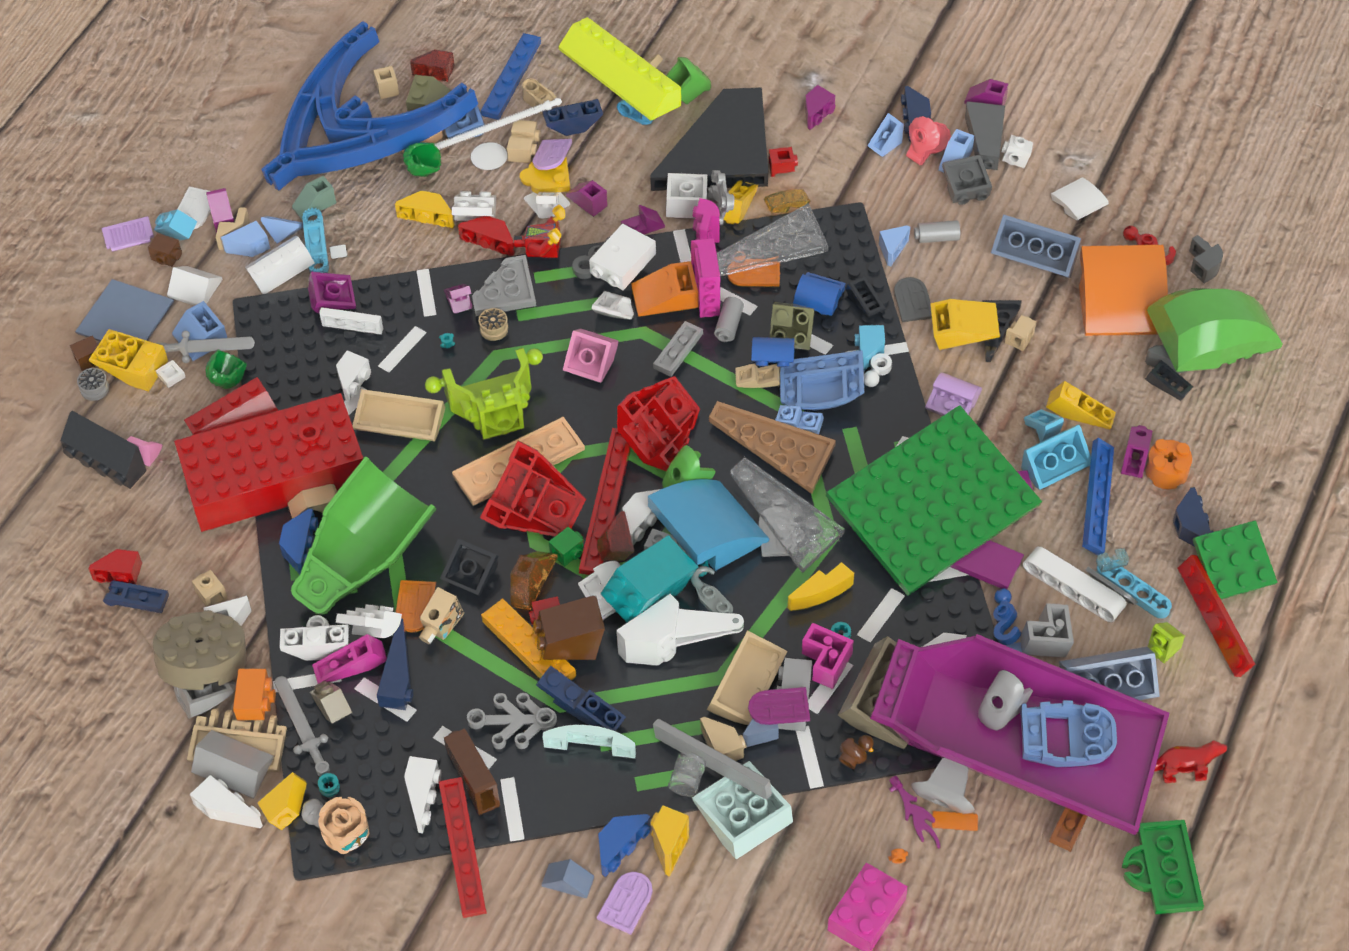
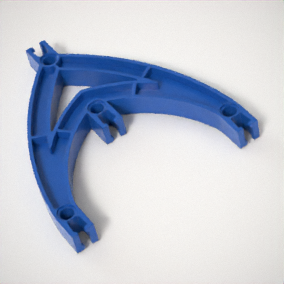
M362 21L345 34L325 54L310 73L295 98L286 120L280 154L261 170L266 182L270 185L274 184L275 189L279 191L297 176L342 170L387 157L406 149L409 145L420 143L457 122L478 105L475 91L470 88L469 92H467V86L461 82L448 94L433 103L409 112L372 118L368 103L363 101L361 105V100L356 95L340 107L342 88L351 69L366 52L379 43L375 28L371 26L368 29V24ZM317 115H319L324 132L331 143L307 147L311 129Z

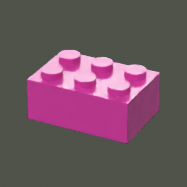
M865 863L828 918L827 930L861 951H872L906 900L908 886L872 865Z

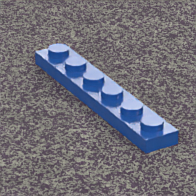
M523 33L481 109L482 116L496 120L501 118L541 44V37Z
M1100 438L1092 442L1082 547L1098 556L1105 553L1114 447Z

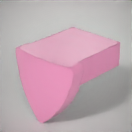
M132 436L127 439V441L139 447L146 466H150L154 462L163 446L157 442H146Z

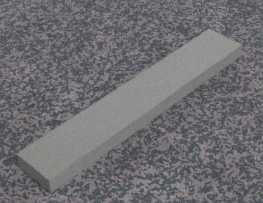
M660 719L653 723L655 738L766 800L772 795L769 779Z

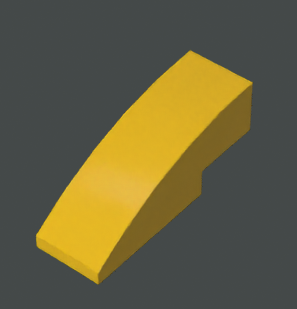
M842 562L827 575L819 570L788 596V609L790 611L805 609L840 595L853 585L854 572Z

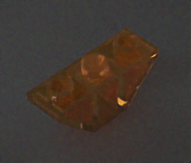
M537 551L519 557L511 572L510 605L512 607L531 610L532 602L536 600L558 557L557 554Z

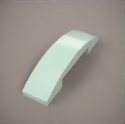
M568 725L543 732V742L546 748L567 750L568 742L612 747V756L636 757L635 743L626 736L610 729L592 725Z

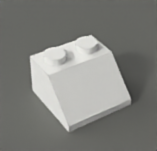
M668 173L666 217L693 218V208L698 206L699 198L707 199V175Z

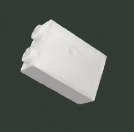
M622 224L590 258V273L596 278L605 280L611 286L624 290L656 255V241Z

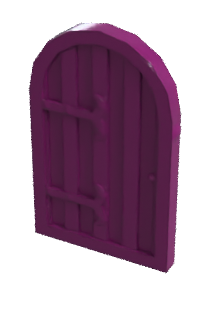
M806 687L764 690L757 692L749 701V714L754 721L760 724L772 725L810 721Z

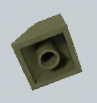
M415 75L406 100L407 112L433 103L444 97L451 90L434 77Z

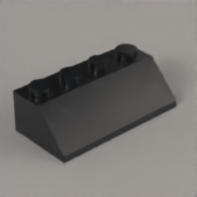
M74 411L69 413L60 440L64 454L71 459L79 460L87 468L92 467L101 476L110 477L116 484L124 485L131 489L146 472L139 447Z

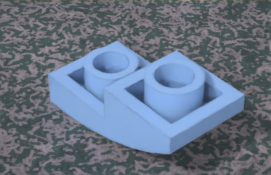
M780 405L776 421L818 435L824 419L822 413L802 412L800 406Z

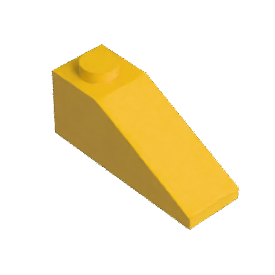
M739 180L728 191L729 194L734 195V209L726 212L724 217L726 223H740L745 217L758 185L741 186L742 181Z

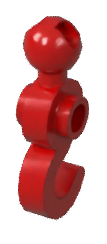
M1127 226L1123 230V237L1127 241H1136V245H1158L1157 238L1154 235L1147 233L1140 235L1135 226ZM1173 246L1169 247L1168 255L1165 256L1166 266L1173 263L1176 250Z

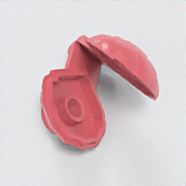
M924 116L916 117L909 126L911 145L906 156L917 164L923 165L930 154H936L946 149L948 141L952 137L950 130L945 124L933 122L930 118Z

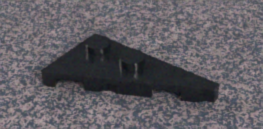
M982 300V302L996 303L1000 337L984 340L986 362L992 361L1006 335L1007 329L1010 328L1021 308L1022 300Z

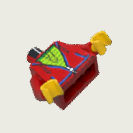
M560 204L555 206L552 210L555 216H551L546 223L529 225L526 228L525 235L514 236L515 248L525 247L528 257L558 258L562 236L558 220L565 218V209Z

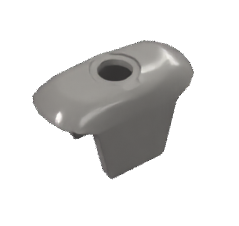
M1005 670L999 671L979 707L978 717L980 721L992 730L1002 729L1020 713L1021 705L1027 703L1033 690L1031 688L1024 689L1023 684L1014 674ZM998 696L1003 700L1002 708H996L992 703Z
M942 758L928 781L911 784L912 789L918 796L944 808L962 814L975 811L973 805L964 797L968 779V767Z

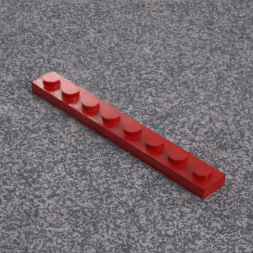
M612 428L579 566V574L591 575L595 572L593 568L603 564L605 561L631 449L617 428Z

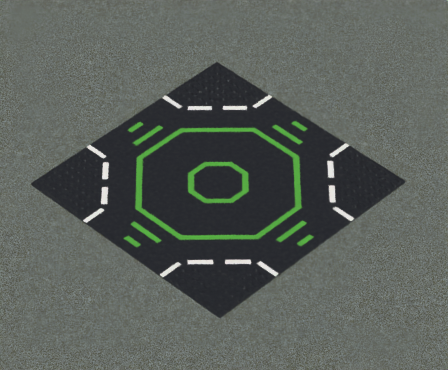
M858 202L741 220L739 224L723 223V225H720V242H715L720 272V312L727 297L739 298L744 303L735 337L732 341L728 342L720 341L714 334L719 316L700 317L699 307L640 317L637 314L631 283L670 264L691 261V241L696 240V231H693V228L645 235L656 241V255L624 290L613 287L605 280L596 278L592 274L591 278L580 279L573 274L572 264L575 258L583 255L588 256L591 247L602 246L604 242L560 248L558 258L528 257L526 254L352 280L356 308L336 310L381 316L382 334L322 326L320 314L311 307L308 287L233 300L236 337H252L255 342L251 349L238 350V358L247 364L241 379V386L258 377L278 411L341 393L353 425L361 389L443 401L446 407L435 441L354 430L363 458L365 456L368 457L379 470L397 485L428 506L432 504L435 506L436 511L396 563L336 602L326 614L320 615L331 626L346 625L336 623L337 614H346L347 610L355 611L356 608L365 609V605L379 606L378 610H380V606L391 607L395 613L401 580L436 582V589L439 587L457 597L464 615L444 640L435 636L431 644H427L419 638L423 630L419 632L406 631L411 689H413V699L411 703L408 702L406 711L379 707L377 692L386 664L384 662L369 671L331 682L341 689L352 713L334 723L326 720L310 694L314 690V686L318 684L312 664L320 660L306 661L280 650V629L306 627L308 620L318 615L299 602L291 592V587L299 574L282 556L279 545L283 525L292 520L289 507L255 516L273 687L276 692L277 724L287 727L281 757L283 780L293 772L307 783L300 814L288 825L295 880L302 881L451 854L439 784L436 783L435 803L431 804L429 809L431 811L430 823L425 825L423 833H418L404 776L409 757L412 756L437 760L438 768L442 770L441 781L459 778L460 776L445 748L444 737L453 731H460L462 729L467 731L496 781L500 800L499 807L478 815L464 786L475 850L602 828L613 817L648 814L652 819L655 812L659 813L662 805L681 813L698 811L699 809L692 797L725 776L655 738L653 723L660 719L706 745L707 743L700 730V718L702 717L734 727L738 736H743L748 725L723 718L708 711L707 708L747 630L787 651L781 664L783 667L785 658L812 660L808 700L810 721L806 722L805 731L779 729L778 739L744 748V758L736 761L742 765L750 761L765 778L770 780V784L781 796L936 769L942 758L909 744L904 749L856 729L838 716L874 644L887 636L895 642L900 639L918 647H923L942 633L967 635L966 638L978 634L998 642L994 636L993 622L979 579L949 567L907 596L826 497V493L895 448L902 436L910 438L931 424L863 203ZM526 255L536 306L504 311L508 319V333L500 340H487L480 333L479 316L475 315L472 295L476 290L479 291L484 286L485 280L501 267V263L505 258ZM739 260H780V287L735 285L728 279V267L733 262ZM583 265V266H581L580 268H581V269H590V266H588V265ZM807 272L846 283L845 288L848 283L865 276L886 309L867 318L850 298L846 290H844L832 316L814 311L810 350L795 348L794 359L859 350V346H855V334L859 333V326L884 325V354H887L892 360L891 371L886 375H879V383L874 387H868L864 384V394L858 396L853 401L825 410H802V412L822 413L824 419L819 435L836 440L835 447L813 493H810L710 423L709 416L718 401L776 420L780 405H783L780 398V385L764 388H743L736 385V368L756 364V362L751 361L753 337H770L773 304L775 302L793 304L799 280L802 274L806 275ZM460 284L469 285L472 293L469 294L472 308L459 313H453L444 289ZM606 291L630 298L634 315L632 319L605 316L595 313L592 310V305ZM871 299L865 301L866 304L872 302ZM876 305L869 307L870 311L877 308ZM685 321L702 328L703 335L672 375V377L675 376L700 408L694 429L690 431L688 437L690 440L687 446L693 449V451L700 452V468H713L716 473L712 480L720 481L757 525H759L760 515L767 509L782 508L788 511L794 522L797 555L762 557L760 546L716 570L714 574L707 572L703 577H699L703 583L715 587L732 604L733 614H739L743 617L744 627L739 633L677 646L673 658L667 662L664 661L660 665L626 663L618 654L617 630L627 622L616 611L603 620L605 630L595 660H566L576 670V677L571 680L586 692L591 690L626 716L615 732L626 736L635 743V758L612 756V747L568 742L567 750L546 748L543 742V732L548 730H540L529 740V745L525 749L517 748L515 736L519 733H524L532 724H524L506 740L504 748L495 749L492 745L493 735L500 733L508 725H484L480 729H473L468 725L467 714L472 709H481L485 715H509L504 709H498L494 706L493 698L498 693L505 694L507 700L524 715H533L527 708L522 709L517 706V695L527 693L530 700L539 708H550L556 713L557 723L553 728L588 724L553 703L554 698L536 686L540 678L482 622L481 614L503 598L531 625L529 612L533 611L532 602L558 596L561 605L585 598L578 583L589 575L579 574L582 555L564 567L550 554L549 541L555 536L499 528L481 519L480 516L489 498L473 506L454 479L452 471L564 417L585 445V450L554 465V467L586 498L572 527L574 532L577 531L582 535L584 539L583 545H585L612 428H617V406L628 394L671 378V376L653 369V363ZM584 329L619 341L614 361L601 383L563 371L573 330ZM445 333H452L455 345L450 348H442L439 336ZM518 348H524L526 354L530 349L536 348L543 355V359L538 365L529 364L531 391L529 393L530 398L527 401L528 406L523 408L524 428L509 432L508 434L483 439L481 431L477 430L472 422L451 412L445 396L444 386L437 393H430L425 388V382L429 377L442 378V369L450 368L455 383L462 387L519 371L520 362L515 351ZM346 351L368 359L371 369L370 377L362 383L359 392L350 401L345 400L336 368L337 363ZM871 366L864 371V374L871 370ZM632 448L629 453L604 563L617 561L620 565H623L643 552L644 545L652 529L671 534L657 518L656 523L652 527H648L639 542L637 541L632 547L628 545L622 508L635 493L663 489L662 482L667 472L643 463ZM313 510L315 518H318L319 528L323 513ZM458 539L499 556L498 567L490 575L480 596L440 579ZM842 562L854 572L853 585L840 595L805 609L793 611L788 609V596L819 570L827 575ZM691 579L681 593L674 597L679 602V609L710 612L699 600ZM845 622L851 628L850 639L854 640L853 653L833 689L812 680L813 666L817 660L802 654V640L812 623L831 630L835 623ZM349 625V644L363 637L362 635L352 634L353 625ZM840 630L838 634L843 636L844 631ZM394 633L386 638L375 637L382 641L386 657H388ZM779 670L769 690H775L777 686H782V680H778ZM279 676L287 678L315 738L320 737L322 734L328 736V741L320 743L318 750L323 760L329 764L330 773L336 775L339 780L340 790L335 796L325 797L320 793L318 787L320 777L316 773L315 763L310 752L302 751L300 754H295L293 751L295 746H300L303 743L274 684L275 679ZM499 699V700H497V702H498V703H502V702H504V700H503V699ZM527 699L520 700L522 703L527 701ZM545 718L542 721L546 722L549 721V719ZM476 719V720H474L473 722H474V723H477V722H480L481 720ZM869 735L874 741L873 752L866 751L867 759L864 763L857 764L852 769L839 761L838 758L841 755L840 746L846 739L853 738L854 743L858 745V740L861 736ZM498 739L495 742L501 743L503 740ZM520 739L518 742L524 743L526 740ZM329 782V784H324L326 789H328V786H330V788L333 787L332 782ZM336 797H342V799L354 798L361 803L365 810L369 836L361 846L346 854L333 850L323 840L320 828L310 825L303 820L302 809L306 801L318 799L325 805Z

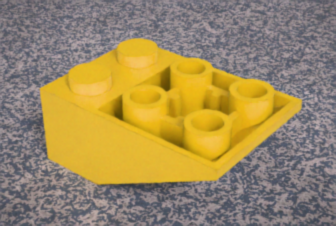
M957 299L930 303L933 334L939 350L1000 337L996 303Z
M108 329L91 355L89 362L126 384L149 392L158 378L155 370L167 364L168 358L163 345Z

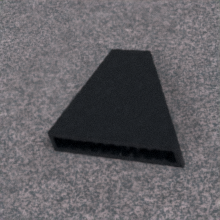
M762 87L723 89L651 173V191L667 190L668 173L707 175V187L716 185V182H712L711 179L712 170H720L721 173H725L727 188H732L739 180L742 181L741 186L750 187L756 184L758 187H768V161Z

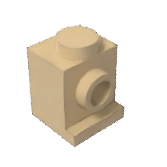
M1021 315L1018 321H1014L1011 327L1007 329L1005 343L1024 351L1034 335L1036 321Z

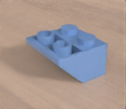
M204 301L186 310L172 332L173 337L178 343L183 339L182 332L185 330L190 333L189 340L227 338L224 325ZM209 352L189 353V357L192 361H195Z

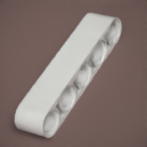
M1036 547L1023 562V567L1028 573L1105 621L1113 622L1127 605L1121 595L1045 548Z

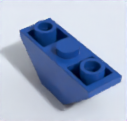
M307 509L285 523L279 541L282 556L299 575L301 574L309 549L314 542L313 532L318 528V518H315L313 509Z
M648 814L613 817L599 832L601 870L604 877L610 872H615L620 866L621 860L635 850L637 842L649 835L651 831V817Z

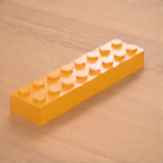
M503 598L481 614L482 622L539 678L544 675L550 666L570 680L576 677L575 668L566 660H543L541 650L537 649L538 636L534 633L533 627Z

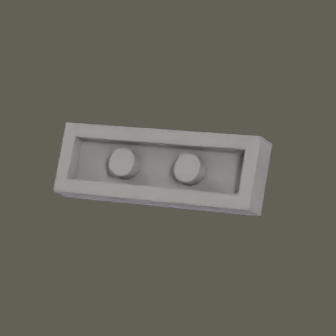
M685 321L653 363V369L672 377L703 335V329Z

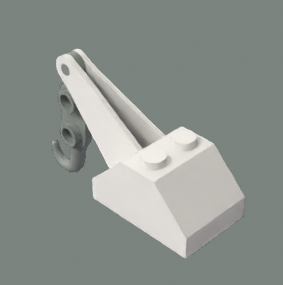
M707 566L698 567L691 577V582L696 588L699 600L710 612L679 609V602L669 594L617 630L618 654L626 663L660 665L664 661L667 662L673 658L677 646L739 633L743 630L744 619L739 614H733L732 604L715 587L705 584L699 579V575L702 572L714 574L715 571Z

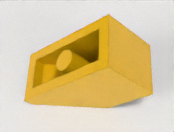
M292 772L258 802L268 822L280 830L291 824L300 814L307 785L304 779Z

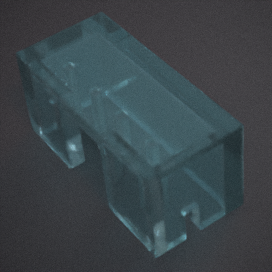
M1125 548L1115 550L1116 556L1109 557L1107 553L1097 555L1096 564L1100 572L1103 573L1127 566L1129 556Z

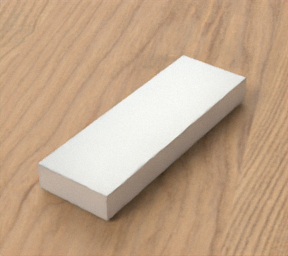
M321 307L320 318L322 326L382 334L381 316Z

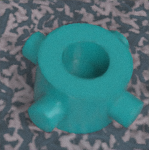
M452 333L440 335V346L442 348L454 346V335Z

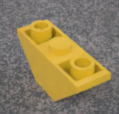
M419 191L395 203L397 218L442 227L454 228L455 226L452 210L440 194Z

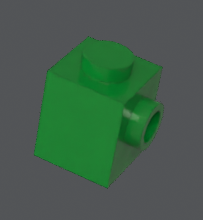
M569 527L565 528L549 541L550 554L564 567L571 561L577 560L584 550L582 535L577 531L574 532Z

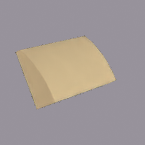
M361 389L352 426L354 430L435 441L446 407L444 402L439 400Z
M747 630L707 710L731 721L749 725L752 720L748 711L751 697L757 692L769 690L787 651Z

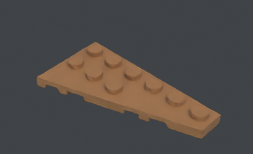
M718 401L709 416L710 423L810 493H813L836 444V440Z

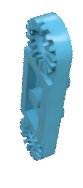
M311 208L308 211L305 210L302 216L305 246L315 264L308 268L310 273H327L329 262L323 216L319 209ZM310 216H317L316 221H308ZM322 263V268H317V270L316 268L314 269V265Z

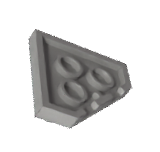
M526 255L505 258L501 263V267L485 280L484 286L479 291L476 290L472 295L476 316H480L483 311L490 308H497L504 312L536 306Z

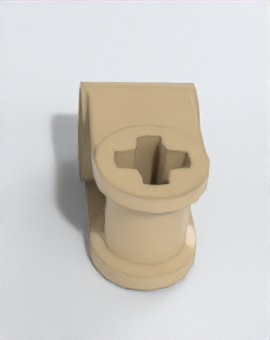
M526 79L522 84L523 100L533 108L545 103L544 101L549 100L550 102L556 98L551 90L544 87L536 79Z

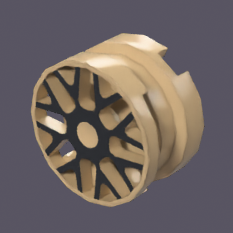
M490 308L481 313L479 316L480 333L485 339L496 341L506 336L508 333L506 313L497 308Z

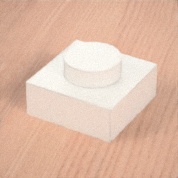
M173 360L155 370L157 376L168 388L185 378L184 371Z

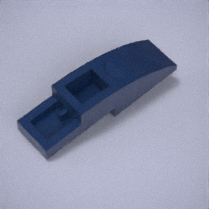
M552 666L547 669L536 684L537 687L554 698L553 703L588 725L616 731L626 718V716L591 690L586 692Z

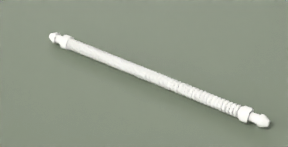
M555 98V100L550 102L549 100L544 101L545 103L534 106L532 109L520 111L518 114L515 113L513 116L504 117V119H499L497 122L494 121L485 126L483 125V127L480 126L471 131L469 130V132H464L462 135L448 138V140L436 143L435 146L439 150L440 148L449 147L452 144L454 145V143L456 144V142L468 140L470 137L473 138L475 135L484 134V132H489L491 129L494 130L503 125L505 126V124L519 121L521 118L524 119L526 116L535 115V113H540L542 110H551L553 106H559L562 101L560 98Z

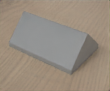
M211 730L196 745L191 772L203 778L211 775L216 780L221 779L229 789L254 799L274 756Z

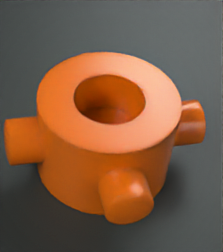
M894 849L891 851V856L888 857L889 861L903 863L906 861L908 852L904 849Z

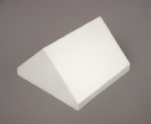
M189 266L173 267L167 296L194 306L203 301L207 304L223 279L220 276Z

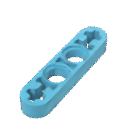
M1103 559L1098 562L1096 572L1138 601V606L1156 618L1162 619L1169 615L1172 603L1166 596L1113 560L1111 564L1109 559H1105L1107 565H1105ZM1124 578L1129 580L1131 584L1123 586L1119 583V580ZM1145 591L1149 597L1140 598L1137 592ZM1163 605L1165 608L1158 609L1157 606Z

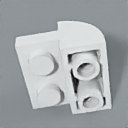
M460 191V194L454 197V206H452L454 220L469 221L482 216L495 218L496 195H491V192H479V195H471V191Z
M609 561L593 568L594 573L578 583L585 597L597 596L603 620L616 612L600 593L615 570L621 566L617 561Z
M365 605V609L356 608L355 611L347 610L346 614H337L336 623L353 625V635L364 636L369 634L373 637L386 638L397 630L402 614L394 613L391 607L380 606V610H378L379 606Z

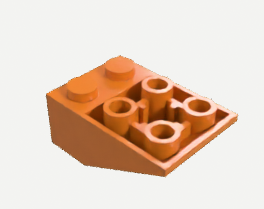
M691 261L670 264L631 283L638 317L698 308V289Z

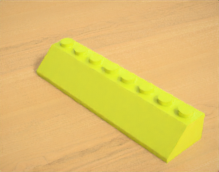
M588 17L572 24L558 46L562 53L650 121L681 106V87Z

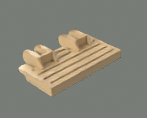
M218 708L211 710L208 726H206L207 717L197 716L187 757L189 762H193L196 745L213 730L273 755L274 758L268 771L279 772L287 727L277 725V715L270 716L267 733H261L264 720H255L253 732H251L252 723L232 720V710H226L222 728H217Z

